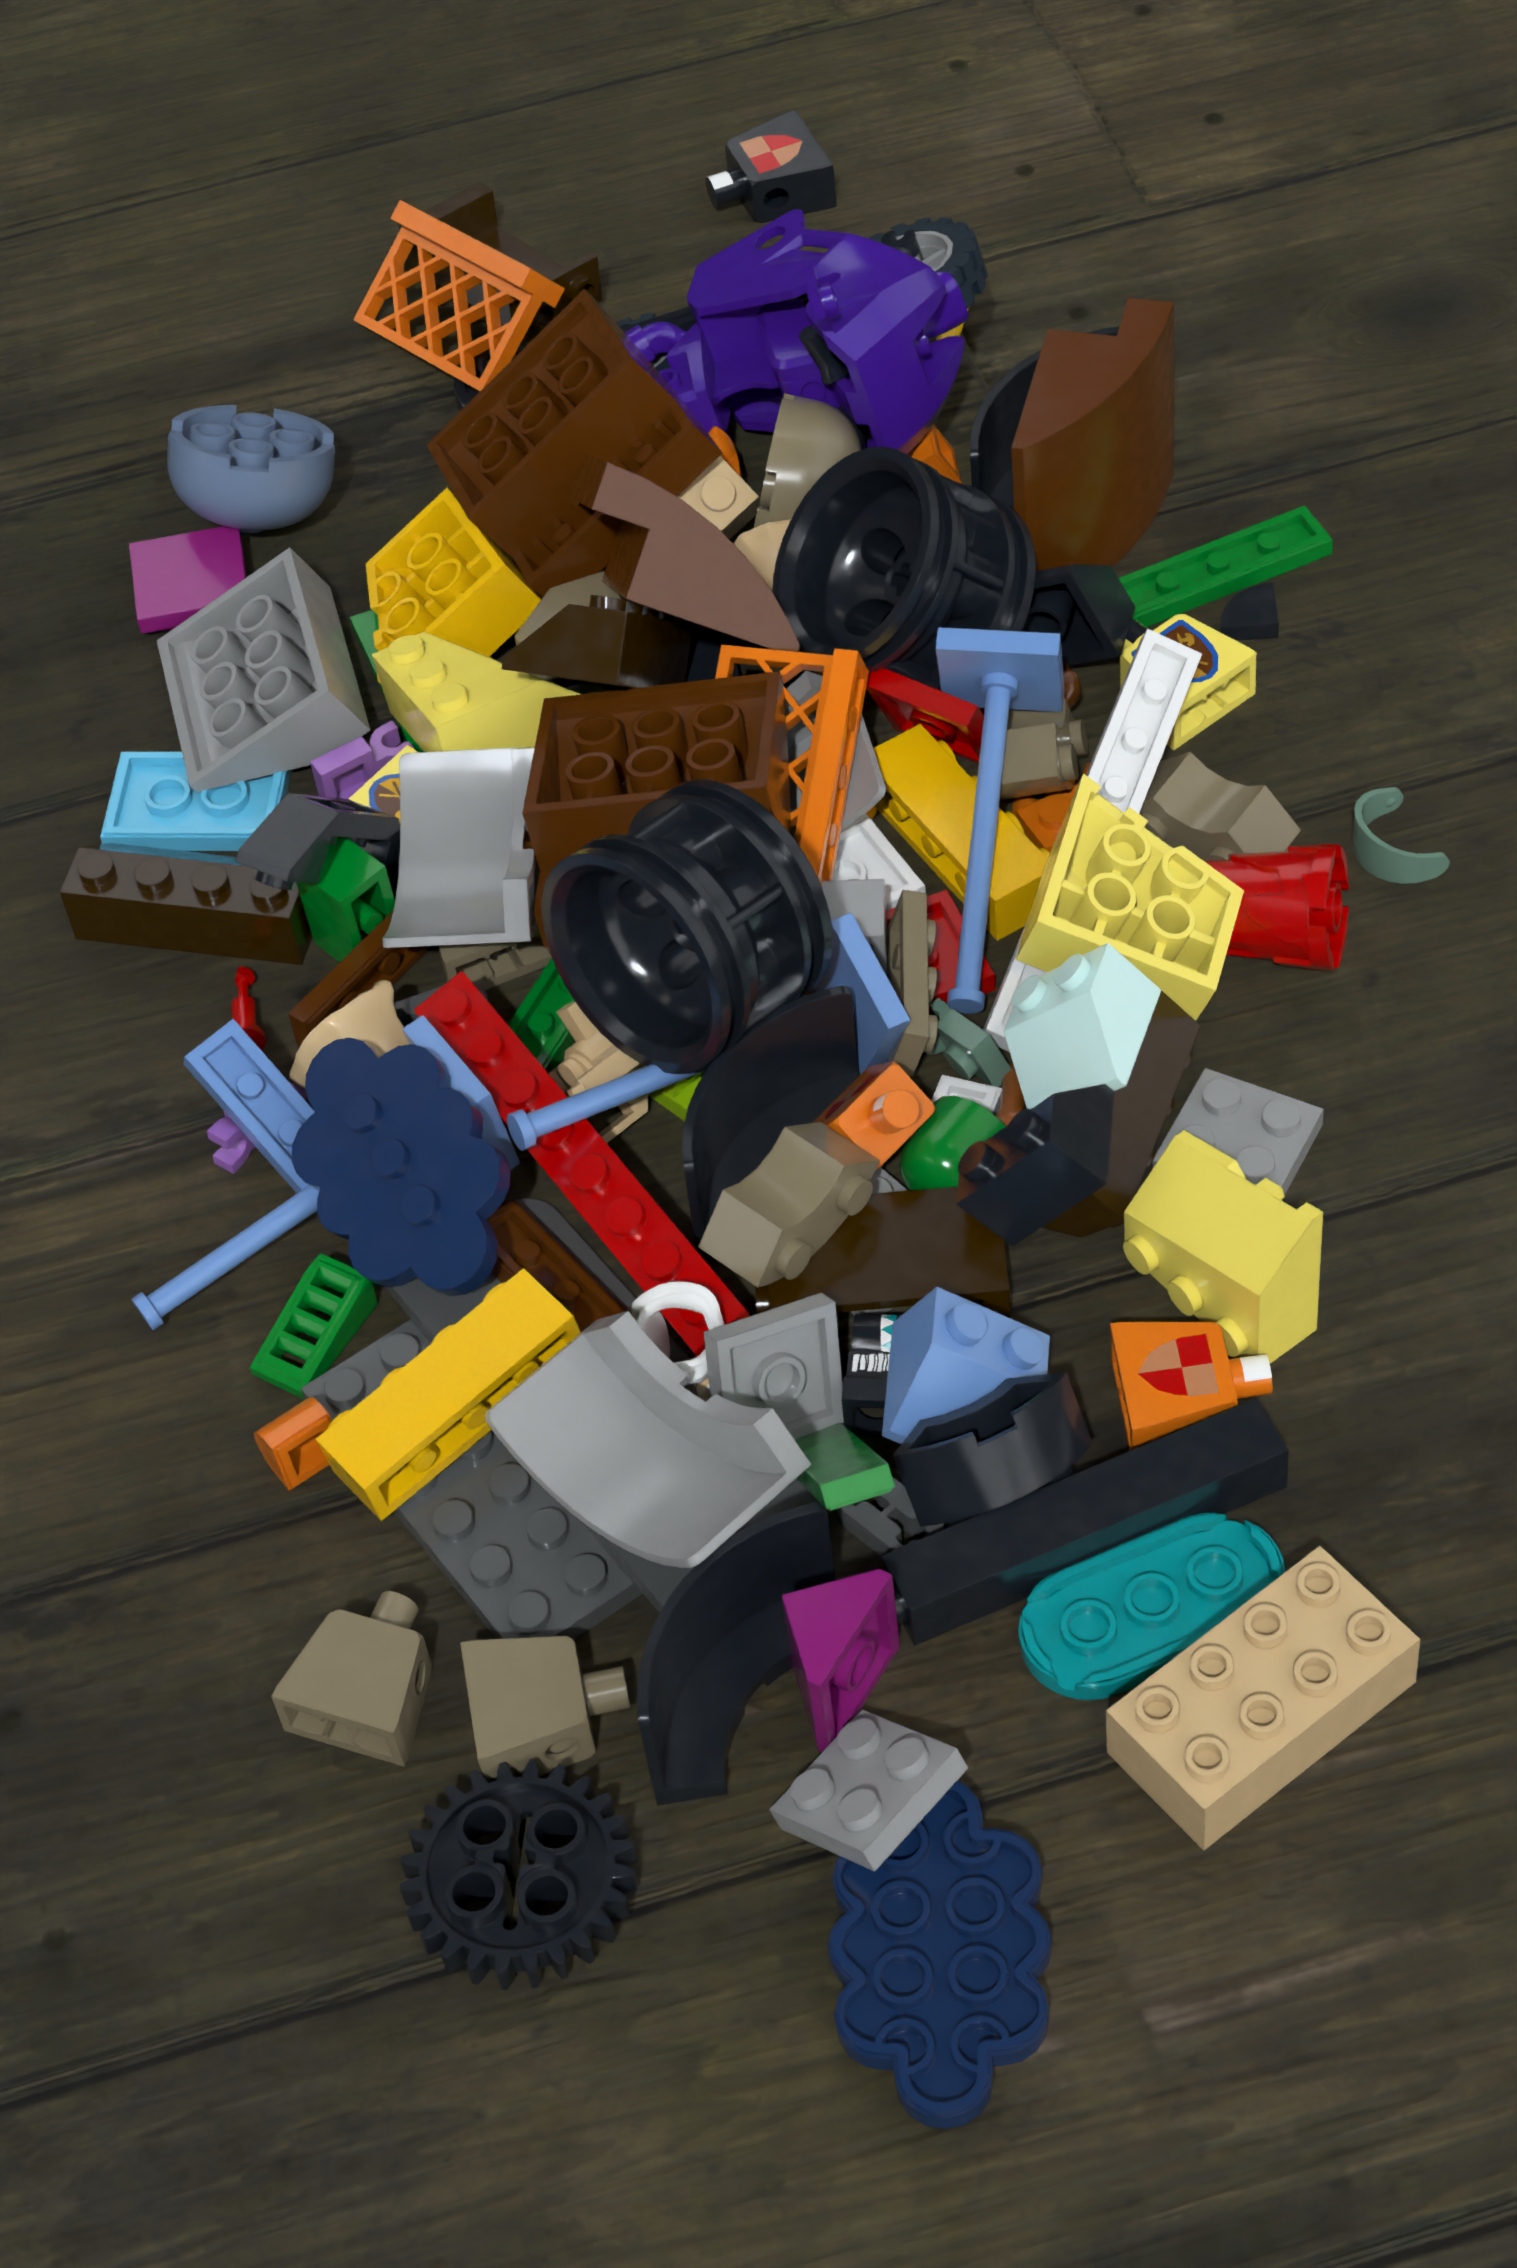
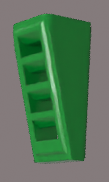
M318 1254L303 1274L250 1365L251 1374L304 1399L301 1388L328 1371L378 1305L372 1282L364 1278L355 1268L324 1254ZM319 1310L332 1317L328 1322L315 1316L316 1312ZM303 1332L318 1339L316 1345H313L298 1338L299 1334ZM285 1352L306 1361L302 1369L282 1360L281 1358Z

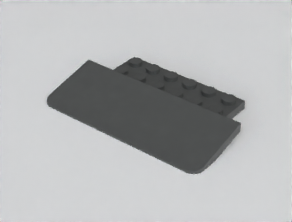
M532 1198L515 1200L625 1312L629 1311L632 1315V1303L636 1300L635 1296L552 1205ZM491 1272L480 1287L466 1295L448 1296L436 1292L426 1286L418 1277L402 1286L384 1287L409 1316L410 1320L303 1386L301 1391L304 1400L310 1396L314 1397L326 1409L331 1421H333L339 1414L353 1409L376 1390L391 1371L404 1367L427 1348L442 1329L456 1324L483 1302L487 1293L501 1282ZM669 1335V1359L673 1363L690 1360L688 1355ZM492 1430L394 1511L396 1516L496 1639L568 1636L576 1639L642 1594L660 1613L667 1599L682 1579L694 1568L671 1567L646 1560L628 1552L592 1530L571 1514L534 1480ZM795 1479L733 1535L769 1516L798 1506L818 1503L819 1501Z

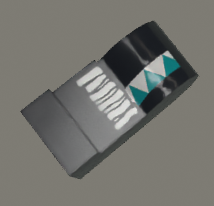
M855 1314L852 1332V1351L848 1355L847 1374L843 1380L841 1401L844 1426L857 1437L885 1438L882 1436L883 1418H868L858 1408H885L892 1325L901 1315Z

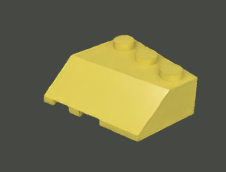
M426 632L397 638L387 648L371 654L390 713L424 752L535 747L544 698L581 694L531 673L501 669V661Z
M1083 774L1046 861L1015 960L1049 972L1061 966L1069 957L1075 954L1084 955L1109 943L1194 1020H1197L1217 989L1244 890L1184 846L1172 848L1145 828L1148 822L1147 819L1130 807L1125 813L1098 794L1101 786Z
M1185 1130L1175 1135L1124 1211L1123 1250L1130 1264L1143 1275L1151 1274L1164 1286L1172 1302L1182 1313L1188 1316L1194 1314L1201 1322H1214L1220 1325L1227 1354L1231 1357L1267 1354L1271 1364L1317 1330L1323 1211L1308 1202L1298 1209L1281 1200L1285 1197L1281 1186L1267 1178L1262 1179L1257 1184H1253L1246 1180L1235 1159Z

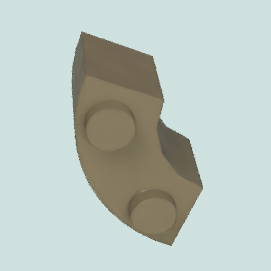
M1065 698L1063 712L1009 709L1000 800L1070 790L1075 780H1078V756L1088 754L1087 733L1083 719L1074 720Z
M1191 752L1159 762L1139 813L1148 820L1145 828L1172 848L1184 846L1202 860H1228V854L1285 851L1301 831L1266 785L1246 786L1226 780L1208 769Z
M822 1122L785 1126L773 1149L757 1169L740 1183L722 1190L698 1247L757 1288L771 1284L783 1277L789 1280L794 1279L805 1269L810 1258L836 1232L847 1216L856 1215L865 1207L873 1191V1184L870 1180L880 1160Z

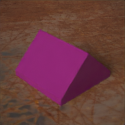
M881 1569L782 1595L793 1670L817 1749L821 1753L838 1736L840 1730L859 1713L900 1647L892 1574Z

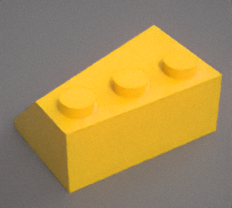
M448 487L366 563L370 608L377 614L379 629L373 632L374 647L378 651L387 648L397 638L426 632L489 657L516 631H519L542 600L536 591L528 585L523 574L509 555L468 519L455 494Z

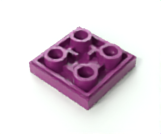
M221 526L129 543L136 615L141 634L160 630L171 631L247 578L240 529Z

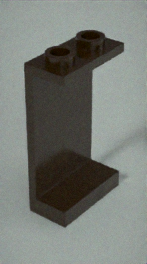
M481 182L424 211L426 214L526 265L565 288L555 308L542 302L520 345L535 338L583 289L598 303L603 301L597 255L589 252L563 267L498 226L493 190ZM413 245L404 263L405 270L407 271L419 265L416 245ZM450 266L434 274L436 290L451 283ZM482 283L467 291L468 308L484 300ZM515 300L499 309L501 326L511 321L520 301ZM486 316L480 318L481 320L486 322Z
M958 1186L871 1194L865 1207L856 1215L847 1216L836 1232L810 1258L805 1269L796 1278L789 1280L783 1277L757 1288L755 1286L757 1314L818 1293H823L835 1301L836 1313L914 1306L935 1287H939L969 1301L982 1300L983 1307L1011 1318L1004 1239L956 1205Z

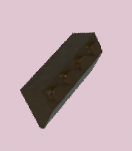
M590 595L589 606L568 604L503 657L501 669L631 688L683 683L686 679L693 625L675 622V616L636 602Z
M116 843L84 846L78 848L60 890L75 938L79 940L303 965L312 940V933L296 882H293L291 890L278 889L255 880L258 870L235 862L236 857Z
M1162 990L1127 1085L1114 1091L1107 1184L1041 1228L1082 1238L1109 1227H1118L1124 1223V1211L1137 1193L1143 1174L1155 1157V1143L1163 1122L1173 1110V1096L1182 1073L1192 1061L1193 1053L1191 1050L1201 1026Z

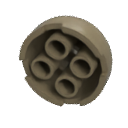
M784 393L771 442L760 497V507L757 509L754 528L767 522L791 519L804 496L828 469L846 456L862 450L856 429L840 410L819 400Z

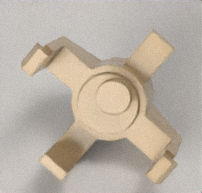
M576 1002L568 1003L556 1011L576 1043L565 1051L564 1061L548 1074L563 1092L567 1091L569 1096L646 1067L623 1053L604 1037L589 1021ZM648 1094L618 1105L623 1115L599 1133L606 1143L648 1112Z

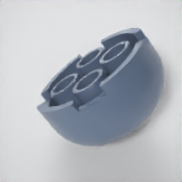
M237 405L196 408L183 412L172 419L167 448V469L171 484L181 501L194 513L208 521L225 527L240 529V532L257 533L262 530L283 528L310 516L318 509L328 495L334 474V433L317 420L276 408L273 411V418L260 413L236 414Z

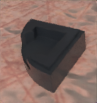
M1273 582L1252 586L1234 596L1223 610L1220 633L1234 640L1279 637V620Z

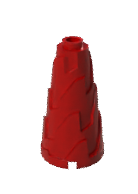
M1341 845L1288 846L1285 851L1228 854V860H1203L1244 890L1226 955L1270 959L1278 965L1314 970L1335 971V968H1339L1346 943L1349 906H1342V890H1349V876L1345 851Z

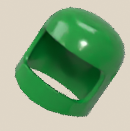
M942 1096L933 1103L936 1108L935 1112L909 1137L902 1150L899 1168L904 1184L909 1191L958 1186V1164L965 1151L978 1141H986L1005 1128V1125L988 1109L972 1100L958 1096Z

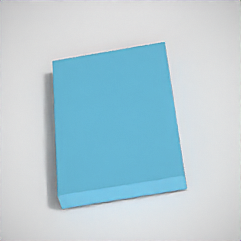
M121 752L100 835L102 844L116 843L180 851H238L286 796L293 769L196 792L189 785L182 752Z

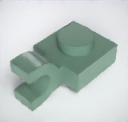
M937 998L930 1005L931 1010L938 1019L935 1045L931 1053H923L937 1054L943 1052L946 1061L963 1078L969 1080L976 1075L990 1086L999 1087L1002 1084L1004 1075L1012 1069L990 1034L953 1008L950 1009L944 1001Z

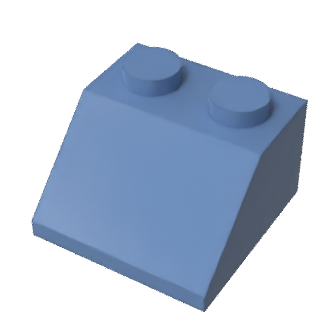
M935 1287L893 1322L882 1436L902 1444L922 1419L946 1415L967 1407L992 1393L1005 1379L1047 1374L1050 1335L942 1288Z

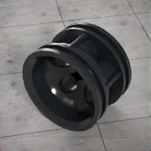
M883 446L870 447L854 452L834 464L815 482L804 496L783 536L775 563L772 592L800 644L798 652L833 655L834 649L855 650L862 657L869 674L880 668L888 669L941 691L936 656L938 627L1021 632L1034 592L1036 574L1034 545L1030 531L1021 515L1004 501L972 486L959 484L941 475L928 464L916 460L899 450Z
M694 779L671 788L662 796L640 809L633 818L627 835L609 834L600 836L556 864L546 879L542 894V921L546 941L556 969L574 1001L598 1031L619 1050L645 1066L656 1065L665 1073H691L708 1064L720 1052H724L733 1046L747 1030L782 1005L793 1002L813 989L827 972L832 956L833 931L828 904L821 884L806 855L787 829L767 809L740 790L717 781Z

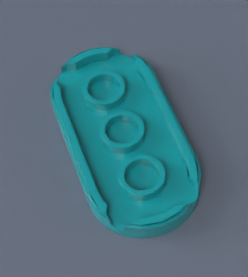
M1217 1513L1192 1515L1055 1572L1044 1578L1034 1587L1027 1598V1605L1022 1611V1616L1020 1615L1018 1627L1019 1647L1024 1663L1031 1674L1042 1685L1066 1697L1081 1700H1098L1126 1692L1140 1685L1284 1574L1285 1565L1282 1554L1273 1539L1260 1527L1244 1520V1525L1237 1521L1227 1520V1515Z

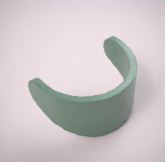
M1397 787L1380 788L1363 794L1356 801L1354 808L1352 844L1353 853L1358 863L1367 872L1388 882L1410 884L1436 878L1448 869L1450 861L1443 852L1416 854L1403 851L1383 842L1367 827L1374 819L1394 811L1402 804L1404 795Z

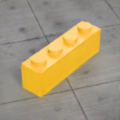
M918 724L873 748L886 786L885 795L876 804V808L964 904L977 776L970 777L957 763L956 757L949 745L943 740L937 742L921 724ZM1000 808L998 810L986 929L997 941L1025 926L1050 854L1045 848L1038 849L1030 841L1013 813L1009 811L1004 813Z
M523 1268L507 1282L493 1287L487 1293L483 1302L460 1321L442 1329L435 1336L432 1343L404 1367L391 1371L383 1379L380 1386L353 1409L346 1410L335 1417L328 1426V1429L317 1437L316 1441L333 1472L382 1522L492 1430L485 1420L486 1411L581 1333L576 1320L555 1297Z

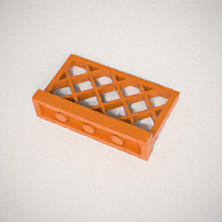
M400 200L390 219L402 225L353 320L481 391L511 362L542 302L555 308L565 288L526 265ZM413 245H416L419 265L404 273V263ZM450 266L451 283L436 290L434 274ZM421 281L423 298L408 305L406 288ZM482 283L484 300L468 308L467 291ZM393 296L394 313L376 321L375 318L384 301ZM453 298L455 315L440 323L438 306ZM515 300L520 301L511 321L501 326L499 309ZM424 314L426 331L411 338L410 320ZM486 316L488 333L472 341L470 324ZM457 331L459 348L443 356L442 338ZM490 349L491 358L479 379L476 377L474 356Z
M721 645L715 679L732 677L735 663L758 665L765 673L773 672L770 667L783 668L780 670L783 682L784 699L794 710L785 716L786 731L802 721L812 734L810 749L790 764L788 763L789 780L792 779L802 792L800 806L790 813V829L796 825L794 839L806 855L822 887V881L833 880L869 671L859 652L855 650L834 649L833 655ZM802 670L823 672L820 691L800 706L784 687L786 682ZM817 710L813 724L807 716ZM804 768H806L805 779L803 783V781L797 774Z

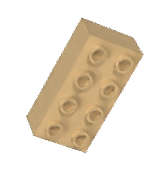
M1319 1546L1106 1710L1107 1753L1204 1851L1416 1683L1420 1638Z

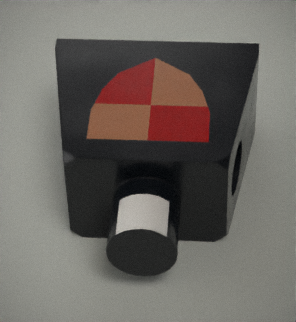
M796 109L729 139L725 144L727 171L708 176L705 179L708 196L715 208L740 200L753 221L758 223L774 221L794 209H801L803 214L837 207L833 164Z

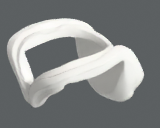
M666 1282L644 1292L632 1303L633 1318L668 1358L670 1355V1341L667 1325L660 1310L680 1308L701 1313L705 1317L709 1330L725 1325L714 1294L706 1287L695 1283ZM705 1350L696 1358L674 1362L688 1375V1384L685 1386L695 1383L699 1384L708 1377Z

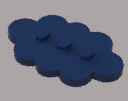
M344 1038L337 1039L324 1046L312 1059L306 1073L305 1091L315 1113L299 1128L292 1144L291 1160L295 1172L305 1183L319 1190L317 1214L321 1224L331 1233L349 1240L348 1254L353 1267L364 1278L388 1288L402 1286L418 1277L426 1286L436 1292L448 1296L466 1295L483 1284L491 1274L497 1260L498 1242L487 1218L503 1203L510 1187V1168L506 1157L495 1146L481 1139L483 1117L479 1107L461 1092L450 1089L451 1078L446 1064L435 1054L424 1047L409 1044L397 1046L381 1056L374 1048L361 1040Z
M956 1781L875 1872L841 1856L837 1858L832 1880L837 1905L844 1915L839 1918L830 1931L828 1941L832 1971L845 1986L837 1997L834 2012L841 2046L850 2058L865 2067L894 2070L899 2102L910 2117L925 2126L941 2129L965 2125L979 2116L991 2099L994 2081L993 2066H1005L1022 2062L1039 2049L1046 2038L1049 2024L1047 1998L1044 1989L1037 1981L1049 1965L1052 1950L1048 1924L1039 1912L1034 1909V1906L1040 1899L1043 1882L1038 1853L1026 1839L1012 1831L994 1828L984 1829L983 1815L978 1798L967 1785Z

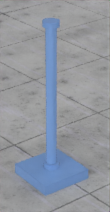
M938 627L936 656L941 691L977 705L979 708H985L955 988L950 989L947 996L949 1008H953L960 1013L971 1014L981 1012L984 1009L985 994L980 991L1009 709L1063 712L1065 688L1061 635L1058 633Z
M851 912L831 920L833 948L830 964L822 980L811 991L815 993L838 986L850 988L858 1072L860 1076L869 1066L888 1061L890 1053L893 1052L896 1043L911 1020ZM712 1061L697 1071L686 1074L665 1073L656 1065H649L526 1114L522 1109L507 1115L509 1132L516 1146L523 1151L535 1146L536 1138L704 1072Z
M424 1015L404 1027L402 1030L409 1044L428 1049L446 1064L451 1078L450 1089L461 1092L479 1107L483 1117L481 1139L495 1146L506 1157L510 1170L520 1164L519 1158L490 1092ZM310 1185L148 1296L141 1292L131 1299L133 1304L152 1331L164 1324L161 1317L317 1211L319 1190Z

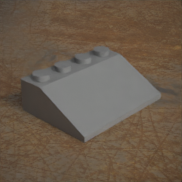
M290 547L157 640L189 785L196 792L311 765L310 761L370 731L331 588Z

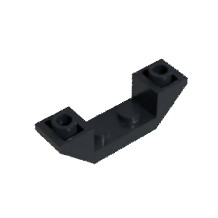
M287 793L240 847L235 862L258 870L255 878L256 881L278 889L291 890L293 882L318 883L329 845H336L338 837H347L385 865L391 888H397L400 857L399 819L349 799Z

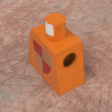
M891 1061L869 1066L812 1123L822 1122L879 1159L880 1162L876 1168L877 1170L935 1112L936 1108L897 1063Z
M1214 1322L1110 1323L1111 1364L1129 1451L1238 1406L1237 1399L1273 1393L1272 1374L1267 1354L1229 1359L1222 1328Z

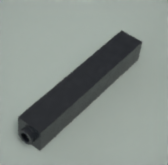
M1254 1398L1033 1491L1006 1505L981 1513L881 1556L882 1569L892 1574L897 1624L902 1623L913 1645H918L1028 1598L1040 1581L1069 1566L1183 1518L1201 1513L1225 1514L1286 1488L1289 1449L1258 1400Z

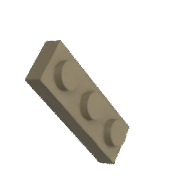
M902 889L887 928V978L911 1021L896 1043L893 1052L890 1053L888 1062L894 1061L908 1076H913L922 1053L932 1052L937 1036V1016L929 1014V1004L932 1002L936 988L937 971L935 967L928 966V957L932 952L935 941L936 923L935 920L927 919V893Z

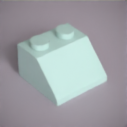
M1109 943L1084 955L1075 954L1069 957L1061 966L1041 976H1029L1017 987L1012 996L1011 1003L1014 1006L1005 1026L1004 1035L1027 1109L1034 1108L1054 1093L1106 1084L1116 1091L1127 1085L1161 989Z

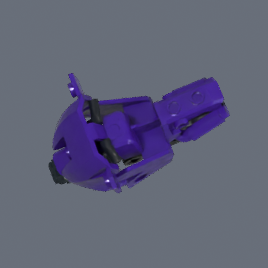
M794 209L698 264L687 294L689 307L673 312H664L661 316H656L655 312L641 314V317L635 320L628 317L617 321V324L672 387L707 433L713 426H718L726 433L730 419V410L734 420L743 429L774 432L779 408L785 393L819 400L840 410L856 429L862 449L883 446L908 454L930 430L944 407L957 377L965 342L963 337L948 336L931 343L928 340L944 334L968 320L967 308L975 302L974 295L983 292L986 286L984 279L988 278V272L975 232L969 230L968 225L962 221L954 224L952 218L940 217L937 221H931L930 218L916 219L915 224L906 226L905 222L892 226V231L883 235L879 232L870 238H865L850 233L807 229L803 211L801 209ZM784 235L776 244L760 249L769 239ZM803 246L828 248L825 253L799 249ZM869 433L872 434V437L869 440L868 437L864 439V435Z

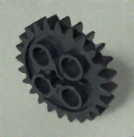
M529 1760L522 1777L513 1778L509 1766L506 1762L499 1764L497 1770V1781L487 1783L485 1778L477 1770L471 1772L472 1791L464 1794L449 1784L445 1787L450 1803L446 1810L431 1805H426L424 1808V1813L431 1830L410 1829L408 1833L413 1850L417 1853L401 1856L400 1862L405 1877L408 1880L400 1884V1891L405 1905L411 1906L406 1913L413 1932L423 1931L420 1937L428 1955L442 1950L441 1957L448 1972L452 1973L468 1960L467 1969L472 1984L478 1985L486 1977L489 1970L492 1969L497 1972L502 1990H508L515 1972L521 1971L526 1972L532 1988H538L541 1980V1968L550 1965L556 1974L564 1980L568 1978L566 1958L575 1954L589 1964L594 1962L595 1959L590 1940L595 1937L602 1941L613 1943L616 1939L613 1924L608 1916L629 1918L631 1913L627 1897L623 1893L637 1890L634 1869L629 1867L637 1862L633 1841L626 1840L630 1834L625 1816H613L615 1810L609 1793L593 1798L594 1791L591 1779L585 1775L571 1787H568L569 1782L565 1766L561 1764L551 1772L547 1779L540 1778L536 1760ZM530 1817L523 1844L529 1865L522 1866L519 1871L520 1841L518 1837L520 1824L524 1818ZM486 1833H502L498 1840L490 1844L479 1845L474 1843L480 1836ZM556 1837H574L568 1845L562 1848L552 1849L545 1847L550 1840ZM518 1877V1922L515 1929L506 1930L514 1908V1897L509 1882L515 1881ZM486 1897L493 1899L487 1907L480 1911L470 1912L463 1910L470 1901L476 1898ZM558 1901L565 1903L560 1911L552 1915L542 1916L535 1914L536 1910L547 1902Z

